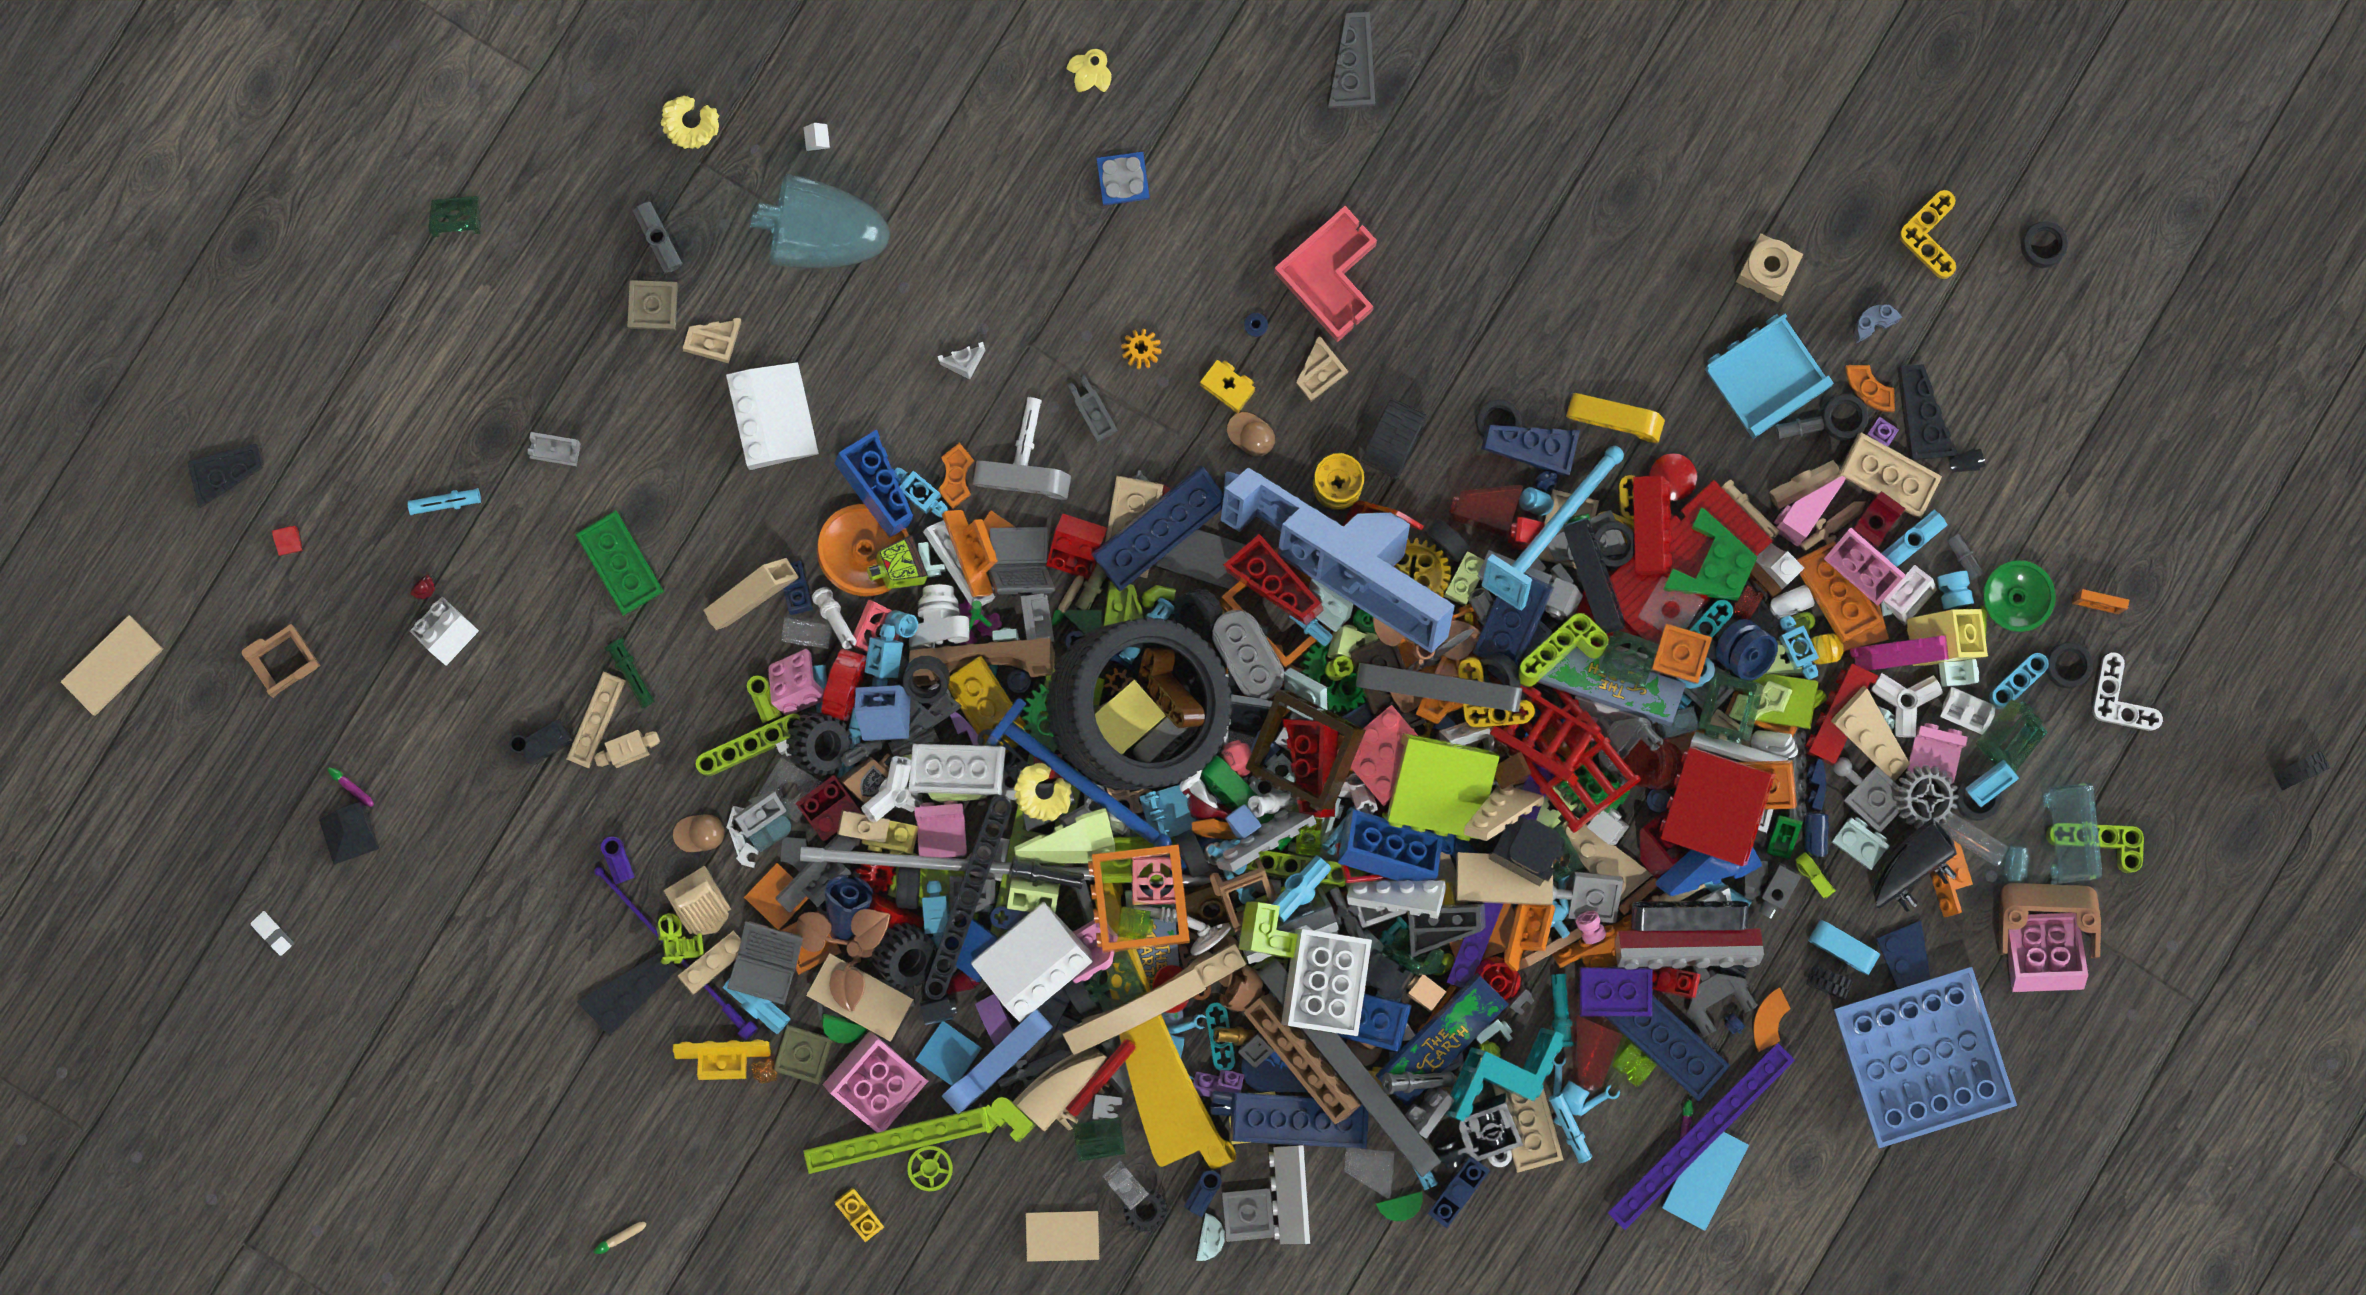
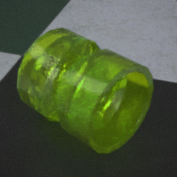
M1631 1042L1611 1066L1620 1074L1627 1073V1079L1637 1088L1650 1075L1657 1064L1647 1056L1641 1057V1050Z

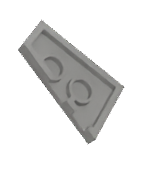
M1611 510L1590 518L1593 531L1602 523L1616 521ZM1609 530L1600 539V549L1606 556L1623 554L1627 549V545L1619 530ZM1564 531L1557 533L1548 544L1554 561L1573 560Z

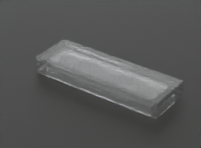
M1954 813L1952 817L1945 816L1946 824L1939 822L1955 842L1996 867L2002 862L2008 846Z

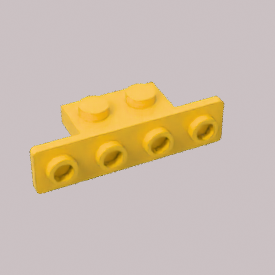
M759 1039L751 1042L731 1040L724 1043L706 1041L704 1043L681 1042L680 1044H673L675 1059H698V1080L746 1079L747 1057L771 1056L769 1042Z

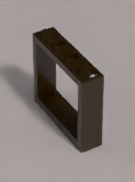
M1277 690L1246 769L1253 772V777L1262 781L1268 780L1272 782V787L1281 791L1287 790L1291 792L1290 796L1299 801H1308L1310 803L1309 806L1315 810L1334 809L1366 730L1290 690ZM1287 706L1345 735L1320 797L1263 767Z

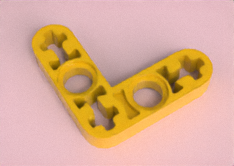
M1946 190L1938 192L1902 228L1899 235L1902 243L1941 279H1947L1953 275L1956 270V263L1927 233L1955 205V196ZM1939 197L1942 199L1947 197L1949 199L1947 202L1949 207L1943 205L1937 212L1934 208L1941 201ZM1930 212L1934 217L1933 223H1923L1921 220L1922 213ZM1906 230H1915V238L1919 241L1923 237L1925 240L1916 248L1914 245L1917 241L1914 238L1907 239ZM1922 246H1932L1934 255L1925 257L1921 252ZM1938 254L1942 256L1938 259L1942 264L1947 262L1950 265L1948 267L1949 273L1947 271L1942 273L1939 270L1941 265L1937 261L1934 265L1931 263Z
M1468 657L1460 663L1458 670L1459 678H1471L1470 671L1465 669L1470 663L1471 667L1476 669L1472 672V680L1477 678L1478 681L1484 682L1482 664L1477 658ZM1521 700L1520 708L1523 706L1524 710H1528V714L1525 717L1521 713L1512 716V711L1504 710L1506 717L1503 720L1495 717L1494 708L1463 704L1466 722L1472 727L1524 724L1532 719L1535 714L1533 704L1527 700ZM1475 710H1477L1478 714H1485L1488 711V716H1483L1478 721L1476 717H1472V714Z

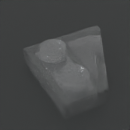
M1346 1148L1344 1172L1384 1197L1391 1198L1394 1152Z

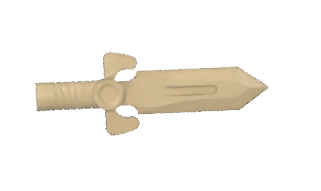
M1866 501L1851 503L1829 519L1823 528L1822 525L1826 522V519H1819L1815 524L1817 530L1800 544L1801 548L1807 551L1822 539H1824L1826 544L1833 542L1836 536L1831 535L1828 537L1829 533L1837 532L1859 516L1863 511Z

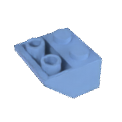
M902 686L856 688L855 714L864 741L909 739L911 697L907 695Z

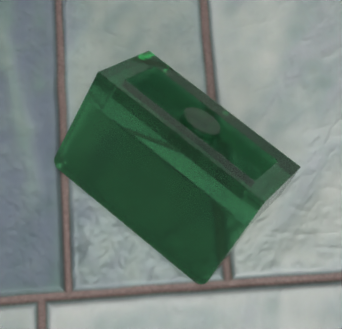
M1119 1117L1073 1125L1078 1162L1126 1154Z

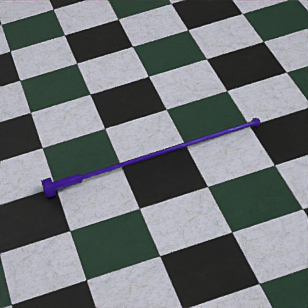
M596 867L595 874L604 879L658 938L656 928L604 874V869ZM683 958L681 963L687 969L690 965ZM708 984L704 986L711 996L723 1007L722 1011L740 1029L738 1035L743 1041L747 1040L757 1031L758 1027L752 1021L747 1024L729 1003L726 1005Z

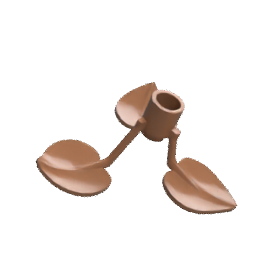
M1373 617L1375 632L1383 643L1389 646H1396L1403 638L1414 645L1413 653L1418 658V661L1412 671H1417L1423 660L1430 659L1435 654V650L1430 653ZM1451 621L1449 636L1439 646H1442L1463 631L1475 629L1469 638L1444 654L1452 660L1463 659L1473 650L1481 632L1468 623ZM1390 692L1392 698L1404 713L1417 708L1423 697Z
M872 909L858 911L853 916L851 922V930L856 936L854 940L846 941L828 937L832 925L826 916L817 912L804 913L797 921V933L803 937L802 947L810 952L820 951L823 949L825 941L847 945L848 954L854 958L853 961L845 966V971L835 970L832 973L829 985L834 1000L842 1008L852 1012L864 994L865 980L858 970H850V968L856 963H860L861 958H868L872 955V951L880 943L886 932L890 914Z

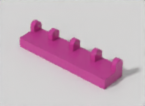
M1946 636L1856 647L1850 650L1851 656L1855 658V664L1868 671L1949 660Z

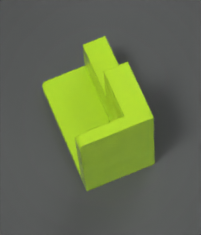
M1246 902L1239 950L1294 958L1298 934L1276 930L1280 906L1261 902Z

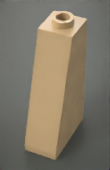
M787 558L762 565L703 611L707 615L709 623L716 630L727 627L799 577Z

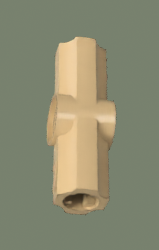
M1832 460L1812 471L1807 470L1793 477L1791 481L1769 492L1771 500L1779 510L1841 477L1838 475L1840 469Z

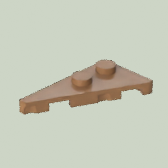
M1576 928L1570 931L1566 938L1560 936L1553 941L1551 938H1548L1545 951H1523L1518 970L1529 967L1582 937V930Z

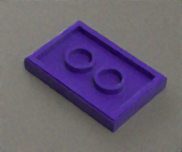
M1580 967L1579 1016H1652L1653 969L1636 968L1630 970L1626 968Z

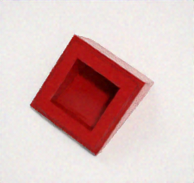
M296 526L272 531L279 556L303 551L299 531Z

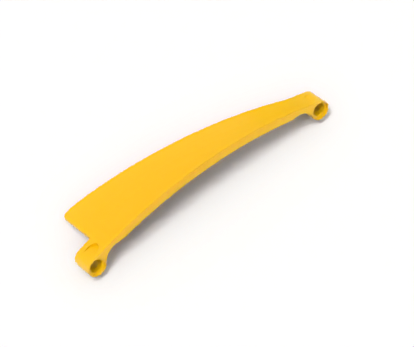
M1103 883L1107 924L1118 935L1117 942L1133 940L1121 906L1122 883ZM1094 899L1096 907L1098 909L1097 899ZM1137 949L1115 951L1113 962L1107 968L1113 1008L1124 1005L1152 991ZM1159 1014L1119 1034L1121 1044L1125 1039H1128L1136 1046L1135 1051L1125 1062L1142 1124L1157 1164L1163 1167L1199 1150L1208 1166L1213 1170L1236 1160L1235 1149L1229 1141L1223 1140L1216 1131L1213 1121L1178 1054L1162 1015Z

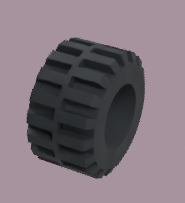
M813 712L808 713V716H800V721L795 720L793 723L794 728L789 729L788 732L790 738L786 739V744H789L787 754H791V762L796 763L795 766L799 769L820 775L833 774L835 769L840 770L842 763H844L841 762V757L843 753L851 750L849 744H852V739L848 737L851 733L849 729L845 728L846 724L830 715ZM823 733L824 744L821 751L816 755L814 749L815 741L819 734Z
M898 923L894 925V928L891 929L889 927L886 929L882 940L875 947L876 950L872 951V957L874 958L872 962L876 970L891 985L899 989L904 987L912 989L913 985L917 987L921 985V981H926L937 946L916 925L903 923L901 926ZM908 950H911L909 956L902 962H899L901 956Z

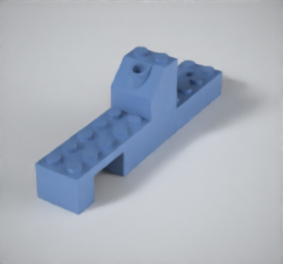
M1250 468L1243 471L1225 488L1221 513L1222 522L1240 532L1255 517H1258L1281 532L1278 555L1281 559L1430 653L1448 638L1455 605L1434 593L1428 587L1418 583L1409 575L1394 568L1405 554L1410 524L1405 522V520L1392 513L1357 514L1343 527L1338 522L1328 518L1317 509L1312 508L1298 497L1288 493Z

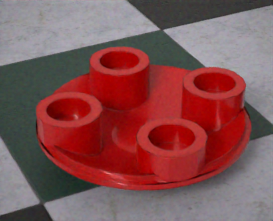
M1667 454L1660 457L1653 464L1650 471V476L1662 475L1671 483V501L1686 498L1696 486V469L1688 458L1680 454Z

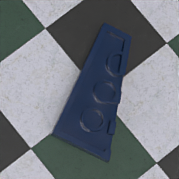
M1489 425L1486 426L1481 449L1559 475L1569 476L1580 430L1569 431Z
M1921 921L1876 939L1897 990L1930 980Z

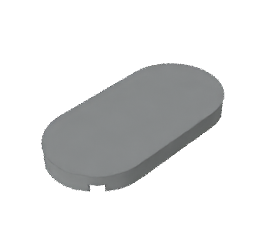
M1230 610L1222 614L1214 625L1212 638L1240 690L1245 695L1253 698L1268 699L1274 696L1283 685L1284 669L1258 622L1251 614L1242 610Z

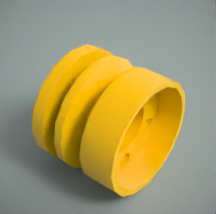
M1344 453L1325 457L1318 464L1313 479V492L1317 501L1324 507L1332 510H1344L1351 507L1359 499L1364 484V471L1360 463L1352 456ZM1335 480H1338L1339 483H1343L1340 489H1338L1337 486L1334 485Z

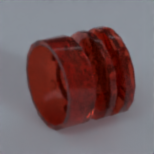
M1640 739L1623 760L1631 771L1641 778L1636 786L1655 790H1667L1674 787L1676 776L1678 773H1682L1684 764H1681L1682 751L1675 744L1663 740L1662 745L1657 742L1660 748L1652 751Z

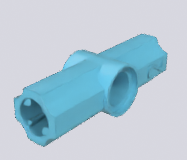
M1934 509L1881 554L1898 567L1947 526L1945 519ZM1908 535H1916L1919 539V544L1917 546L1910 545Z
M1316 855L1301 873H1295L1286 880V889L1272 904L1280 906L1279 921L1284 923L1299 905L1307 904L1314 898L1315 887L1332 869L1321 857Z
M729 980L723 986L728 993L742 1004L741 1006L756 1019L759 1018L776 1034H779L791 1018L774 1005L772 1001L727 989Z

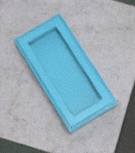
M2003 759L1965 789L1976 803L1982 807L2017 781L2019 777Z

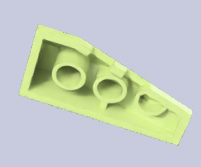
M1106 808L1075 818L1076 823L1065 828L1063 825L1055 827L1056 831L1048 836L1039 835L1014 847L1015 857H1018L1020 861L1030 863L1033 861L1038 863H1088V861H1093L1092 854L1115 852V842Z

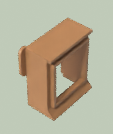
M292 624L266 641L258 639L242 650L243 657L250 663L266 687L267 693L272 698L320 667V664ZM291 637L308 663L276 684L259 657Z
M1259 857L1255 859L1256 870L1222 882L1218 873L1210 875L1214 893L1217 896H1221L1229 921L1235 932L1242 930L1245 910L1238 913L1234 912L1229 892L1261 880L1268 900L1264 903L1272 905L1277 899L1273 884L1267 879L1265 869Z

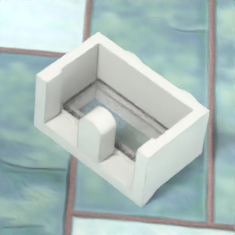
M1951 687L1943 703L1940 717L1985 736L1995 715V705Z

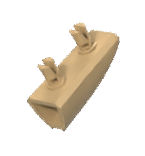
M1094 1047L1075 1055L1072 1054L1041 1074L1012 1103L1043 1131H1046L1055 1119L1067 1130H1071L1073 1128L1066 1119L1068 1118L1077 1124L1078 1118L1071 1115L1066 1107L1108 1058ZM1108 1081L1105 1086L1109 1088L1110 1082ZM1101 1089L1098 1093L1103 1094L1105 1092Z

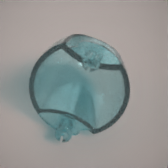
M785 173L777 206L759 202L757 214L752 212V221L750 222L751 228L771 230L770 265L784 267L835 268L850 266L877 256L887 247L890 240V230L886 221L866 202L826 183Z

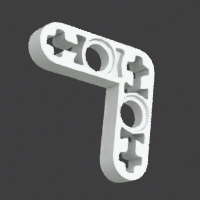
M2118 653L2105 655L2101 661L2092 707L2094 717L2103 722L2147 731L2159 728L2163 722V717L2158 710L2118 701L2124 670V659ZM2112 657L2115 658L2116 663H2119V666L2114 667L2112 675L2117 674V678L2104 676V672L2110 673L2111 666L2107 664V661H2110ZM2105 680H2110L2114 683L2115 689L2112 693H2105L2103 691L2102 684ZM2100 696L2104 698L2112 697L2113 700H2108L2106 708L2110 710V713L2101 716L2102 712L2098 711V707L2104 705L2105 699H2099ZM2125 708L2131 709L2134 713V717L2130 722L2124 721L2121 717V712ZM2139 710L2142 711L2140 716L2148 717L2152 713L2153 718L2157 719V722L2149 726V721L2141 719L2139 724H2136L2139 718Z

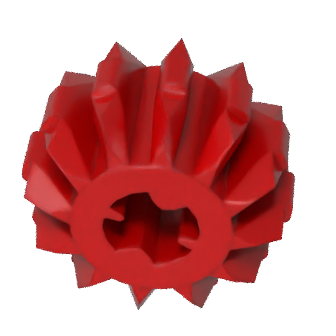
M860 864L861 868L855 870L857 873H860L858 878L867 882L872 888L873 893H878L879 890L887 891V884L893 885L894 883L891 878L897 875L896 872L892 871L895 866Z

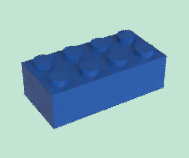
M1355 809L1351 811L1343 823L1338 857L1339 864L1396 881H1435L1438 877L1443 836L1428 831H1415L1408 825H1403L1402 828L1389 825L1385 818Z

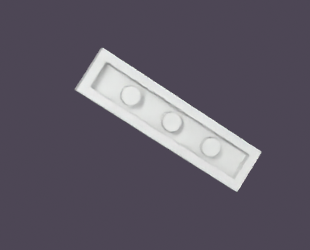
M944 520L927 527L923 533L970 605L972 606V603L976 600L980 601L982 606L992 602L995 598L993 593L990 596L972 597Z

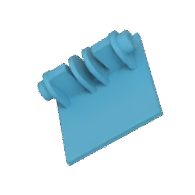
M1179 785L1140 796L1146 821L1159 834L1174 837L1190 829L1192 830V822L1196 821V818L1191 817L1187 807V797L1180 791Z

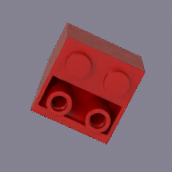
M1062 514L1055 530L1046 566L1089 579L1097 564L1091 554L1104 544L1108 528Z

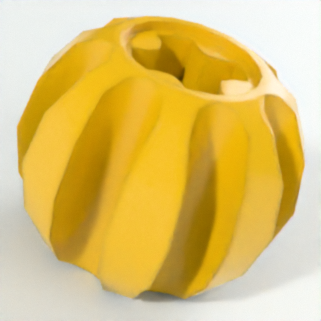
M1825 634L1810 639L1819 657L1813 661L1815 664L1821 665L1837 662L1842 658L1844 646L1836 634Z

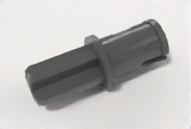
M1820 416L1804 420L1797 418L1794 422L1776 425V433L1779 440L1796 435L1802 437L1803 434L1824 429V422Z
M1961 534L1950 538L1947 543L1957 556V563L1960 562L1971 580L1979 578L1983 571L1973 557L1974 552L1969 550Z
M880 740L857 743L853 749L843 753L841 762H844L845 766H851L858 761H866L870 755L882 749V743Z

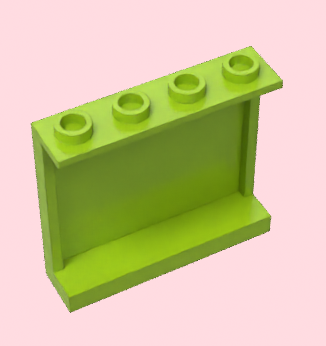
M1403 733L1401 743L1404 745L1388 813H1383L1382 816L1389 822V825L1402 828L1403 825H1408L1415 831L1425 832V829L1434 830V834L1440 836H1448L1449 833L1456 835L1458 839L1470 841L1474 837L1464 835L1465 826L1490 796L1500 756L1491 750Z

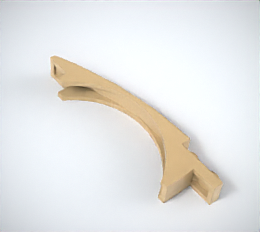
M1231 943L1214 954L1205 951L1183 971L1159 987L1124 1005L1100 1014L1088 1016L1082 1019L1081 1023L1062 1034L1073 1055L1179 1005L1206 990L1205 987L1245 966L1246 963L1235 943Z

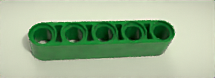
M1214 755L1213 759L1208 764H1205V767L1202 769L1200 780L1231 812L1243 804L1248 808L1249 798L1258 795L1222 758ZM1264 813L1261 817L1256 818L1260 824H1264L1272 820L1276 813ZM1288 836L1277 841L1279 846L1270 851L1281 853L1293 838Z

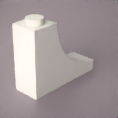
M1772 543L1757 556L1756 560L1777 582L1781 589L1788 585L1804 569L1788 551H1783Z

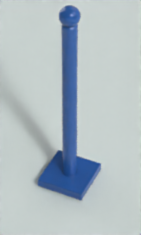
M1016 700L990 734L985 746H996L1006 734L1102 808H1106V811L1150 844H1153V847L1172 845V840L1168 835L1159 834L1156 829L1016 725L1014 722L1026 705L1023 700Z

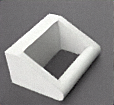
M1914 565L1883 601L1897 619L1906 625L1907 619L1913 618L1937 589L1933 578Z
M1465 722L1439 731L1441 741L1466 745L1482 739L1484 749L1491 751L1494 749V739L1490 734L1493 729L1492 726L1472 727Z

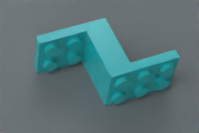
M1541 1028L1523 1068L1513 1065L1491 1053L1471 1047L1450 1093L1455 1101L1444 1115L1464 1122L1465 1118H1468L1472 1113V1103L1475 1096H1478L1483 1088V1080L1518 1097L1535 1101L1543 1091L1542 1083L1545 1077L1553 1069L1552 1061L1555 1055L1563 1047L1562 1039L1564 1035L1557 1031Z

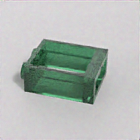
M1714 673L1710 681L1698 728L1705 732V736L1718 739L1719 735L1727 737V741L1741 744V741L1749 742L1764 686L1757 682ZM1720 687L1749 693L1739 731L1710 724Z
M2011 699L1976 742L1978 747L1994 765H1997L2004 759L2015 773L2048 733L2042 726V719L2033 714V709L2023 701L2019 704ZM2022 720L2025 723L2024 727L2007 748L2002 751L2000 746Z

